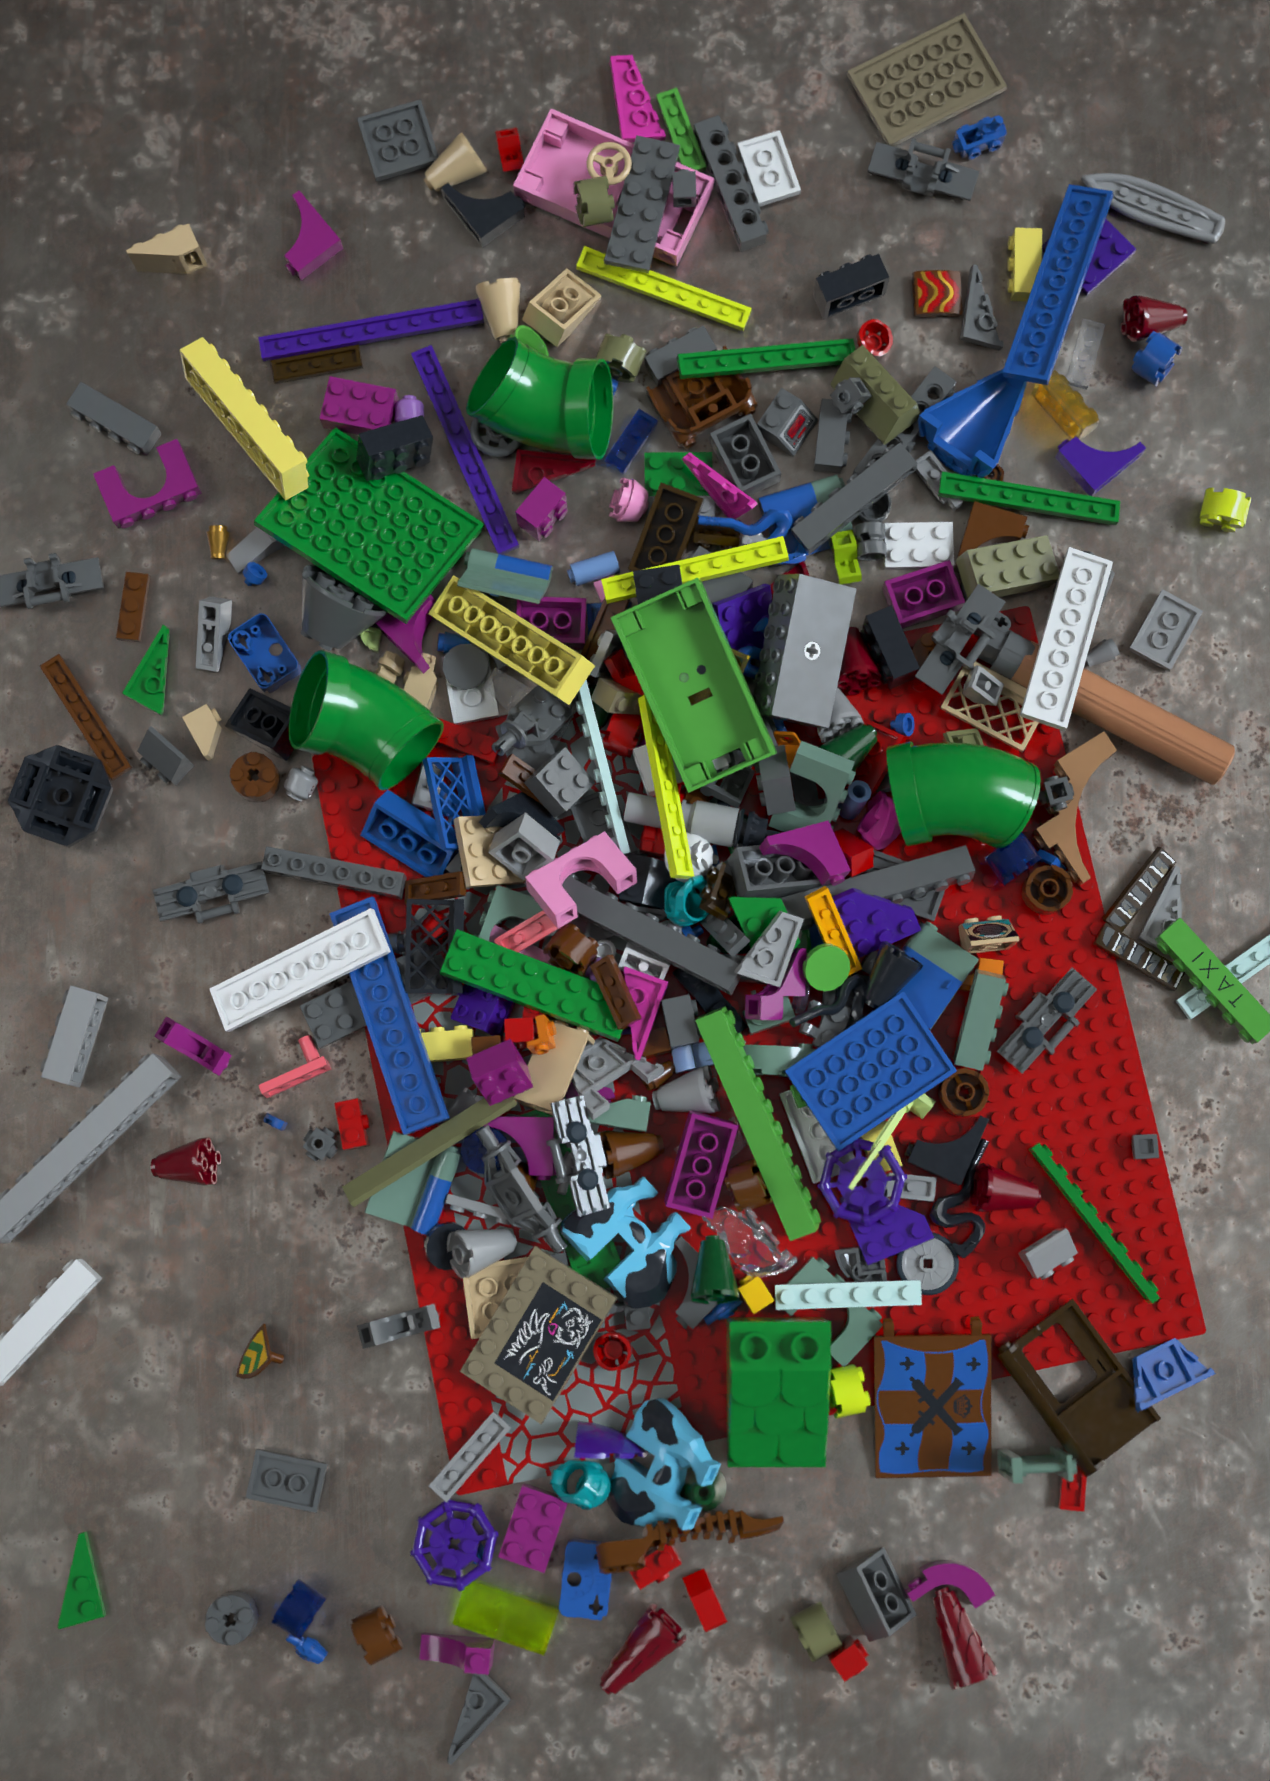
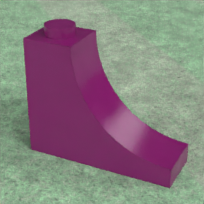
M298 190L292 197L301 213V229L295 244L284 256L287 262L285 265L286 269L292 276L297 275L302 281L340 252L343 246L340 238Z
M431 595L424 601L407 624L389 613L376 623L383 634L423 674L430 668L422 654V639L428 624L433 619L428 614L436 602Z
M829 820L768 836L759 846L762 855L782 854L801 861L814 872L822 886L827 884L835 886L844 882V878L851 871Z
M499 1116L484 1125L502 1130L517 1141L527 1158L529 1175H536V1180H551V1176L556 1175L551 1149L546 1143L547 1140L558 1137L554 1117Z
M422 1633L419 1660L454 1665L461 1668L464 1673L489 1675L493 1665L495 1639Z

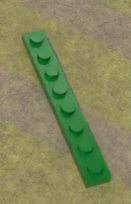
M851 338L678 354L676 359L680 379L839 365L856 349L854 339Z
M948 472L940 474L938 490L939 497L970 502L976 501L982 504L1110 525H1117L1119 522L1121 501Z
M1035 1143L1028 1149L1145 1301L1151 1304L1157 1301L1160 1297L1156 1293L1158 1291L1156 1285L1150 1279L1146 1280L1143 1277L1141 1266L1137 1261L1129 1259L1126 1255L1128 1252L1127 1248L1120 1240L1115 1241L1111 1235L1113 1233L1112 1229L1105 1221L1101 1223L1096 1216L1098 1211L1090 1202L1086 1203L1081 1197L1083 1192L1078 1185L1069 1182L1066 1178L1068 1175L1067 1171L1060 1163L1055 1164L1051 1158L1053 1154L1045 1144L1041 1146L1040 1143Z

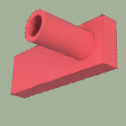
M542 910L495 938L494 942L497 945L519 953L560 928H557Z
M311 1035L304 1036L298 1040L307 1064L258 1085L262 1095L266 1098L272 1097L332 1070L328 1060L324 1056L320 1057Z

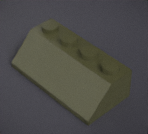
M863 345L843 360L830 385L836 390L835 386L843 380H848L849 378L861 379L872 396L863 403L864 407L856 414L884 445L918 420L920 415L918 404Z

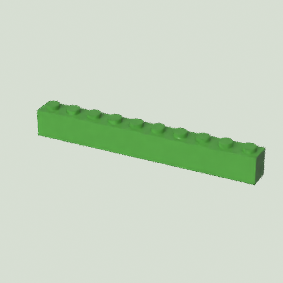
M726 1006L699 1016L695 1020L789 1240L792 1241L816 1232L821 1222L819 1213L816 1209L812 1208L810 1192L807 1187H803L800 1180L802 1178L801 1171L791 1160V1148L782 1139V1127L773 1118V1106L770 1100L764 1097L762 1092L764 1090L763 1083L760 1077L755 1076L753 1071L755 1067L750 1055H746L743 1048L745 1046L743 1036L740 1032H736L734 1027L736 1022L733 1013L727 1011Z

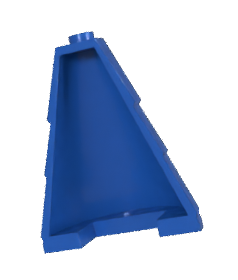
M1003 369L978 380L976 384L956 392L953 396L925 409L919 415L918 427L921 436H925L929 442L926 446L941 463L958 474L967 476L977 475L979 478L987 476L999 462L1005 441L1010 434L1014 417H1016L1019 411L1027 381L1003 377Z

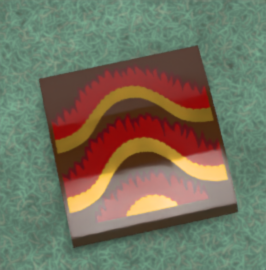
M924 270L912 273L914 316L935 318L938 315L960 317L963 314L960 271Z

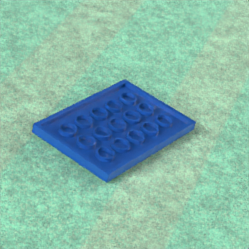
M902 991L784 1070V1072L835 1149L840 1151L957 1072V1070L909 998Z

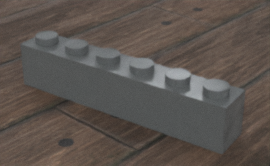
M901 443L896 446L890 445L883 452V456L878 460H871L865 466L866 470L860 475L858 473L854 474L847 480L848 484L832 491L826 502L823 504L822 502L817 503L810 510L811 514L805 518L803 516L798 518L793 523L792 535L810 555L917 470L918 463Z

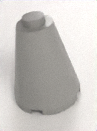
M508 1229L456 1230L451 1232L447 1239V1251H452L453 1255L450 1263L460 1278H469L514 1252L517 1245L515 1235Z

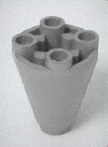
M838 687L829 728L817 727L818 736L822 743H826L864 724L859 712Z
M709 1065L699 1067L652 1092L656 1110L662 1109V1111L689 1112V1110L699 1113L720 1111V1102L715 1093L719 1091L717 1078H712V1071Z

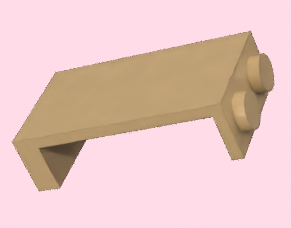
M560 1020L554 1022L557 1034L554 1035L556 1048L549 1050L546 1054H532L528 1063L534 1087L514 1097L521 1105L553 1115L550 1103L564 1099L586 1043L591 1045L595 1043V1040L589 1034L590 1031L578 1026L576 1029L570 1028L567 1023Z

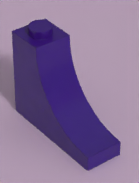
M1075 436L1070 441L1068 439L1064 440L1057 447L1058 452L1055 458L1089 496H1093L1140 458L1146 447L1139 442L1126 450L1107 452L1094 449L1084 444Z

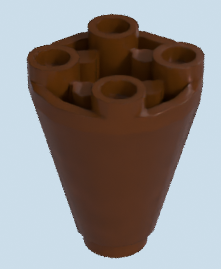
M621 1131L598 1132L607 1166L603 1167L605 1179L618 1177L664 1153V1143L661 1135L655 1136L653 1133Z

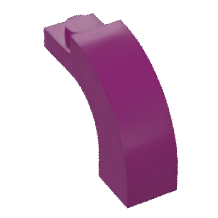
M167 1016L154 1035L163 1043L190 1057L218 1076L227 1068L232 1056L224 1049Z
M952 1560L934 1561L920 1567L925 1577L922 1579L920 1577L914 1578L907 1584L908 1588L905 1589L912 1602H914L939 1585H953L965 1593L975 1609L995 1596L987 1581L977 1571L966 1564Z

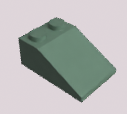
M633 1095L632 1099L611 1103L610 1109L594 1120L588 1114L589 1122L595 1125L646 1133L651 1102H646L647 1097Z

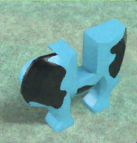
M644 1177L639 1178L634 1185L611 1188L607 1192L610 1205L608 1209L580 1217L577 1216L576 1209L573 1210L561 1222L560 1233L586 1261L591 1260L617 1233L633 1249L603 1279L614 1291H618L624 1302L632 1309L650 1307L666 1297L676 1274L677 1261L671 1254L678 1235L684 1234L691 1229L677 1212L671 1213L666 1222L661 1223L655 1233H652L646 1224L634 1217L632 1208L636 1205L637 1201L652 1199L658 1194V1191Z
M663 1398L645 1401L636 1412L633 1425L626 1434V1437L653 1454L655 1458L650 1469H647L633 1458H616L614 1473L610 1478L611 1490L607 1497L608 1504L622 1523L643 1527L646 1524H652V1528H655L657 1521L668 1523L669 1518L676 1519L681 1530L693 1529L702 1507L692 1504L690 1500L684 1499L679 1495L685 1484L687 1468L692 1467L697 1483L700 1486H707L713 1484L721 1463L711 1458L702 1436L692 1428L686 1417L675 1405Z

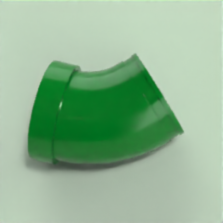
M510 337L496 349L479 373L469 394L466 412L469 416L478 419L480 423L495 432L528 446L554 452L570 453L576 459L600 460L607 451L613 423V385L610 369L604 359L578 358L575 362L563 361L538 352L529 345L522 343L517 337Z
M319 650L310 657L299 678L290 711L289 739L294 749L316 755L326 752L344 760L358 769L369 780L373 781L380 790H387L409 776L422 763V759L429 755L443 732L444 724L421 702L389 680L359 666L350 664L344 656Z
M911 741L887 747V765L893 801L902 836L907 846L931 842L932 836L958 835L987 843L994 848H1003L1019 836L1034 811L1040 791V772L1035 764L1025 761L1018 756L999 749L969 743L943 742L914 746Z

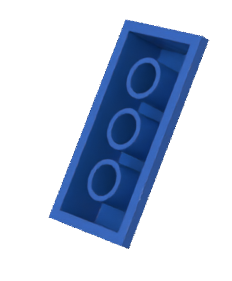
M389 790L374 802L360 835L424 877L446 874L447 866L459 852V850H441L435 819ZM447 832L448 843L452 844L455 838Z

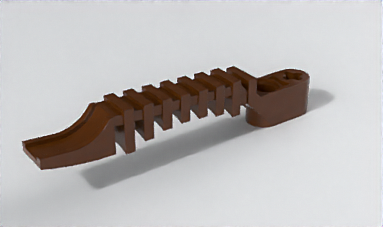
M730 1509L725 1514H722V1511H717L712 1516L710 1513H705L700 1518L698 1516L693 1529L681 1530L675 1519H669L668 1523L657 1521L654 1530L652 1524H646L642 1532L643 1538L604 1542L597 1545L596 1552L599 1570L602 1574L640 1570L646 1566L644 1556L651 1547L657 1546V1551H664L667 1539L668 1545L673 1546L675 1545L676 1538H678V1534L680 1542H686L687 1536L690 1533L692 1540H698L699 1533L702 1532L703 1538L706 1540L710 1539L711 1532L714 1531L716 1541L722 1540L723 1534L726 1532L729 1544L735 1542L737 1535H739L740 1540L775 1532L781 1528L784 1519L783 1516L755 1519L747 1515L743 1510L734 1512V1509Z

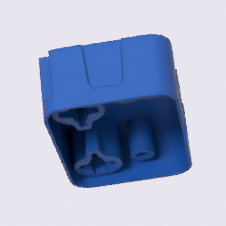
M263 613L257 614L229 633L228 640L263 692L268 691L272 693L300 674V664L267 615ZM241 638L245 639L248 649L241 644ZM273 644H280L282 646V653L280 655L274 656L270 654V647ZM263 672H265L266 675H268L272 681L267 683V681H265Z
M573 1538L567 1542L559 1611L563 1616L587 1618L590 1620H602L603 1616H607L612 1574L600 1573L598 1558L595 1556L597 1554L596 1546L604 1543V1541ZM577 1572L580 1574L581 1583L578 1586H571L568 1583L567 1577L570 1573ZM596 1595H598L599 1605L603 1607H599L598 1611L595 1612L589 1604H593Z

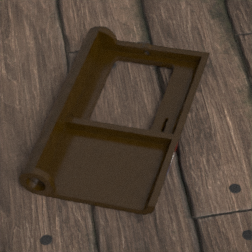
M1073 1299L1061 1305L1014 1342L1007 1341L998 1348L1000 1353H998L997 1357L1067 1453L1072 1455V1459L1076 1460V1465L1085 1477L1098 1471L1105 1464L1104 1461L1151 1424L1161 1419L1153 1406L1137 1412L1133 1379ZM1055 1323L1061 1325L1096 1373V1378L1064 1403L1058 1402L1022 1352L1024 1346Z

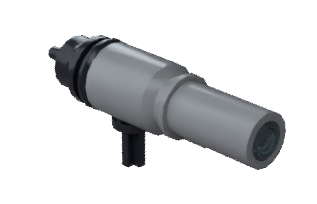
M629 792L624 821L661 828L656 797ZM719 799L717 804L698 800L693 804H688L687 800L681 802L686 832L699 835L711 844L732 847L733 843L735 849L738 847V844L743 845L742 847L761 845L766 837L780 833L767 830L768 819L759 817L754 811H749V815L744 814L745 809L739 812V808L731 807V805Z

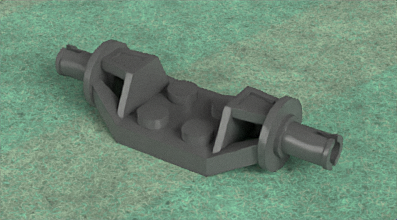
M537 685L509 711L506 721L500 726L503 736L492 744L494 752L496 753L500 749L498 755L503 756L512 746L523 749L526 746H537L546 743L573 717L578 695L576 694L570 705Z
M489 1125L478 1130L475 1134L487 1149L486 1154L481 1158L483 1162L485 1161L484 1184L510 1224L532 1233L534 1239L544 1237L554 1251V1254L564 1250L568 1245L556 1230L562 1220L560 1217H556L548 1201L542 1204L539 1202L537 1195L526 1182L524 1175L518 1170L517 1165L521 1160L510 1147L511 1142L507 1140L499 1143ZM495 1156H498L501 1169L498 1171L496 1170ZM529 1218H534L537 1222H539L542 1225V1227L534 1223L533 1221L529 1220Z

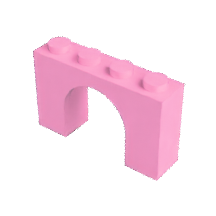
M605 831L591 837L582 845L572 848L561 857L554 858L552 862L540 869L533 870L525 877L527 891L557 928L578 917L576 903L562 887L565 879L572 873L581 870L597 872L606 879L617 894L637 883L636 868Z

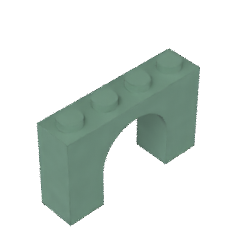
M801 741L789 772L819 784L827 795V801L818 806H806L795 802L796 811L773 814L769 826L786 832L828 820L829 822L831 820L836 822L841 810L837 805L839 802L844 803L848 790L844 789L845 785L851 786L856 773L851 771L855 762Z
M497 885L496 890L491 889L487 900V903H490L488 912L483 911L479 925L483 927L480 934L475 933V936L489 941L490 933L495 925L497 926L499 923L509 919L525 921L542 911V908L533 897Z
M811 1257L785 1285L846 1282L838 1274L833 1277L827 1271L829 1265L820 1257L817 1260ZM846 1307V1325L831 1342V1356L841 1366L845 1367L883 1326L880 1322L882 1316L873 1308L868 1310L866 1307ZM786 1309L784 1311L792 1316L797 1309Z

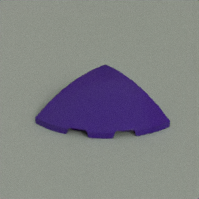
M578 1421L574 1458L604 1459L609 1458L610 1453H615L614 1458L631 1459L634 1458V1455H638V1457L649 1456L647 1450L627 1438L623 1432L596 1423Z

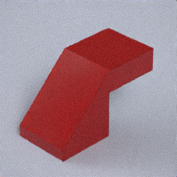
M517 127L495 131L503 172L521 169L524 159Z
M622 649L614 651L604 660L615 682L642 696L645 695L635 671L632 669Z
M705 1568L682 1578L705 1633L727 1623Z

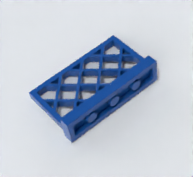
M474 756L424 758L422 760L441 850H459L456 832L452 826L453 819L460 817L458 815L459 810H462L463 817L483 816L486 814ZM432 764H435L441 770L438 776L434 773ZM450 764H452L454 774L448 769ZM444 775L451 781L449 787L442 781ZM438 786L445 792L443 798L438 794ZM455 786L457 787L458 796L453 792ZM449 797L456 803L454 810L447 804ZM443 809L450 815L448 821L443 817ZM447 832L455 838L452 844L448 843Z

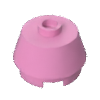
M623 477L620 480L621 488L615 489L609 506L613 508V512H610L609 516L615 518L617 522H638L648 508V490L633 478L627 479Z

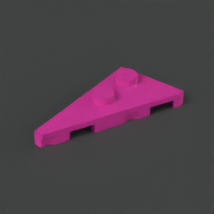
M689 452L682 458L683 462L727 518L737 519L758 504L754 499Z
M624 967L626 985L642 1018L630 1025L634 1058L641 1060L668 982Z

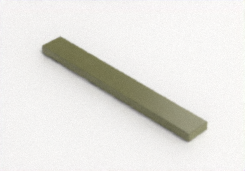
M512 1096L491 1106L485 1098L481 1099L342 1186L350 1204L353 1207L357 1206L518 1105L515 1098Z

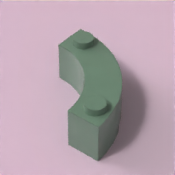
M744 1041L745 1046H743L746 1055H750L755 1067L753 1071L755 1075H778L782 1077H788L784 1070L816 1050L813 1049L812 1044L804 1043L799 1044L798 1047L746 1045V1041Z

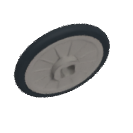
M933 1232V1240L897 1254L896 1268L901 1281L921 1280V1295H935L945 1291L954 1282L959 1269L958 1255L952 1249L951 1242L942 1235ZM924 1259L932 1260L931 1268L923 1267Z

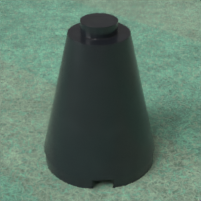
M882 941L863 996L866 998L864 1002L874 1009L882 1006L921 971L924 965L914 957L911 958L905 954L906 952L887 941Z

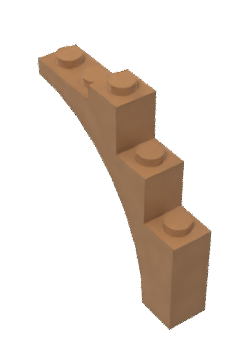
M1105 731L1055 762L1054 772L1059 778L1067 776L1068 782L1072 784L1074 790L1073 800L1067 804L1066 809L1055 812L1053 808L1048 809L1047 812L1055 817L1036 828L1033 832V840L1038 848H1043L1044 851L1054 848V855L1061 863H1064L1068 869L1067 873L1070 875V880L1073 883L1076 882L1078 886L1091 878L1082 862L1077 846L1075 823L1078 803L1090 776L1099 765L1117 751ZM1052 792L1053 798L1057 799L1058 795Z

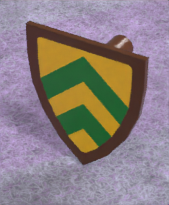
M264 1323L247 1344L239 1362L236 1377L250 1379L260 1374L271 1362L282 1364L284 1355L270 1351L266 1325Z

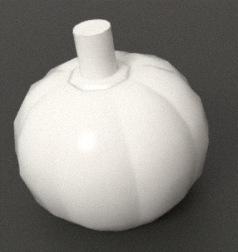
M686 832L694 876L703 875L705 877L712 864L718 863V856L713 855L712 846L706 839ZM665 850V866L669 871L667 855ZM675 878L684 883L688 881V879Z

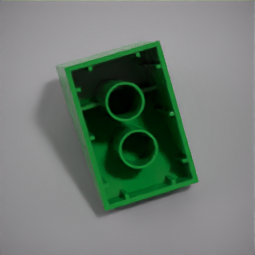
M823 1317L726 1318L727 1466L826 1467L831 1375V1322Z

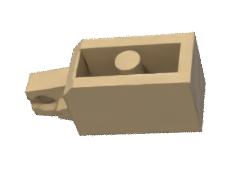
M423 653L424 660L430 668L423 674L416 666L412 665L411 670L405 673L403 679L405 687L403 690L430 710L439 685L434 674L437 658Z

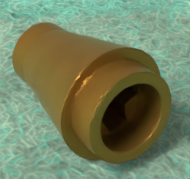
M209 526L207 537L211 559H225V551L230 533L227 532V526Z

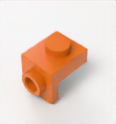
M544 1014L535 1017L539 1039L526 1042L527 1048L537 1055L546 1054L549 1050L556 1048L554 1035L557 1034L555 1024Z

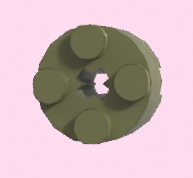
M606 175L574 181L573 194H578L575 207L579 222L583 227L614 221L612 211L615 208L614 198L612 194L608 195L609 183Z
M605 334L595 358L604 359L609 366L610 373L619 376L618 381L634 382L644 360L646 349L634 344V339L628 335L621 334L620 337Z
M821 1601L790 1617L792 1624L799 1633V1639L812 1662L843 1647Z

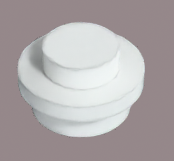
M600 940L597 942L599 946L596 958H603L607 955L615 957L616 948L611 941Z

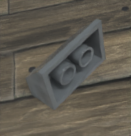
M884 1547L850 1563L836 1573L868 1642L891 1636L916 1616V1612Z

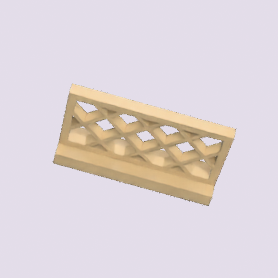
M975 661L974 667L976 665L981 666L1004 684L1001 692L1003 697H1000L997 703L1000 714L988 718L985 709L986 704L979 703L967 706L965 696L962 694L963 690L960 681L964 675L968 677L971 670L963 666L940 709L1023 752L1038 725V722L1035 721L1024 724L1023 717L1020 716L1022 708H1019V705H1023L1027 689ZM958 687L959 692L954 694L956 688ZM961 696L964 708L955 710L948 706L951 698ZM1010 699L1014 702L1016 710L1004 713L1000 701ZM981 707L985 719L978 721L972 719L969 710ZM1017 713L1021 725L1009 728L1005 716ZM1002 718L1005 730L994 731L991 728L990 721ZM1031 726V728L1029 729V731H1028V733H1027L1026 727ZM1022 729L1025 737L1022 744L1013 741L1010 732Z

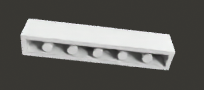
M83 1259L70 1260L62 1269L64 1273L59 1278L55 1277L47 1284V1291L42 1296L38 1295L29 1304L31 1308L25 1315L21 1313L12 1322L13 1328L9 1332L4 1331L0 1335V1386L6 1383L102 1279Z

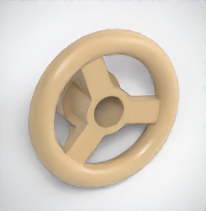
M604 142L595 146L590 151L586 161L587 171L592 178L600 176L594 170L593 161L600 164L601 175L607 176L609 185L622 182L631 170V157L628 151L620 144L614 142ZM605 149H613L618 151V153L612 157H602L598 155L600 151ZM624 159V169L616 176L618 173V162Z

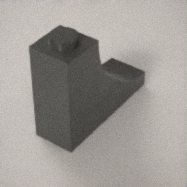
M681 1236L675 1244L681 1250L686 1260L689 1282L686 1295L681 1305L675 1311L678 1314L676 1320L685 1329L688 1326L694 1329L717 1305V1301H709V1304H698L691 1301V1290L698 1252Z

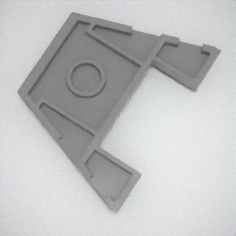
M599 1037L595 1040L594 1045L588 1044L585 1046L571 1081L578 1094L583 1095L586 1110L590 1118L594 1120L610 1109V1103L597 1091L629 1070L634 1071L648 1084L664 1074V1067L658 1063L653 1065L647 1062L643 1056L641 1060H637L634 1058V1055L626 1052V1048Z

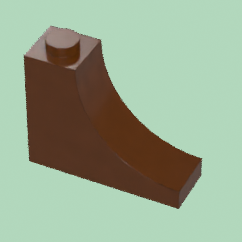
M975 501L969 515L957 558L966 550L997 543L1018 541L1021 538L1025 539L1029 529V525H1026L1027 516ZM955 562L954 572L959 573L957 563Z

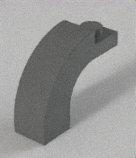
M434 1304L357 1325L363 1349L440 1328L439 1315Z

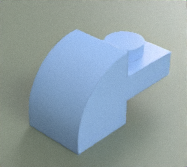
M705 1042L671 1050L676 1074L692 1071L707 1065H714Z

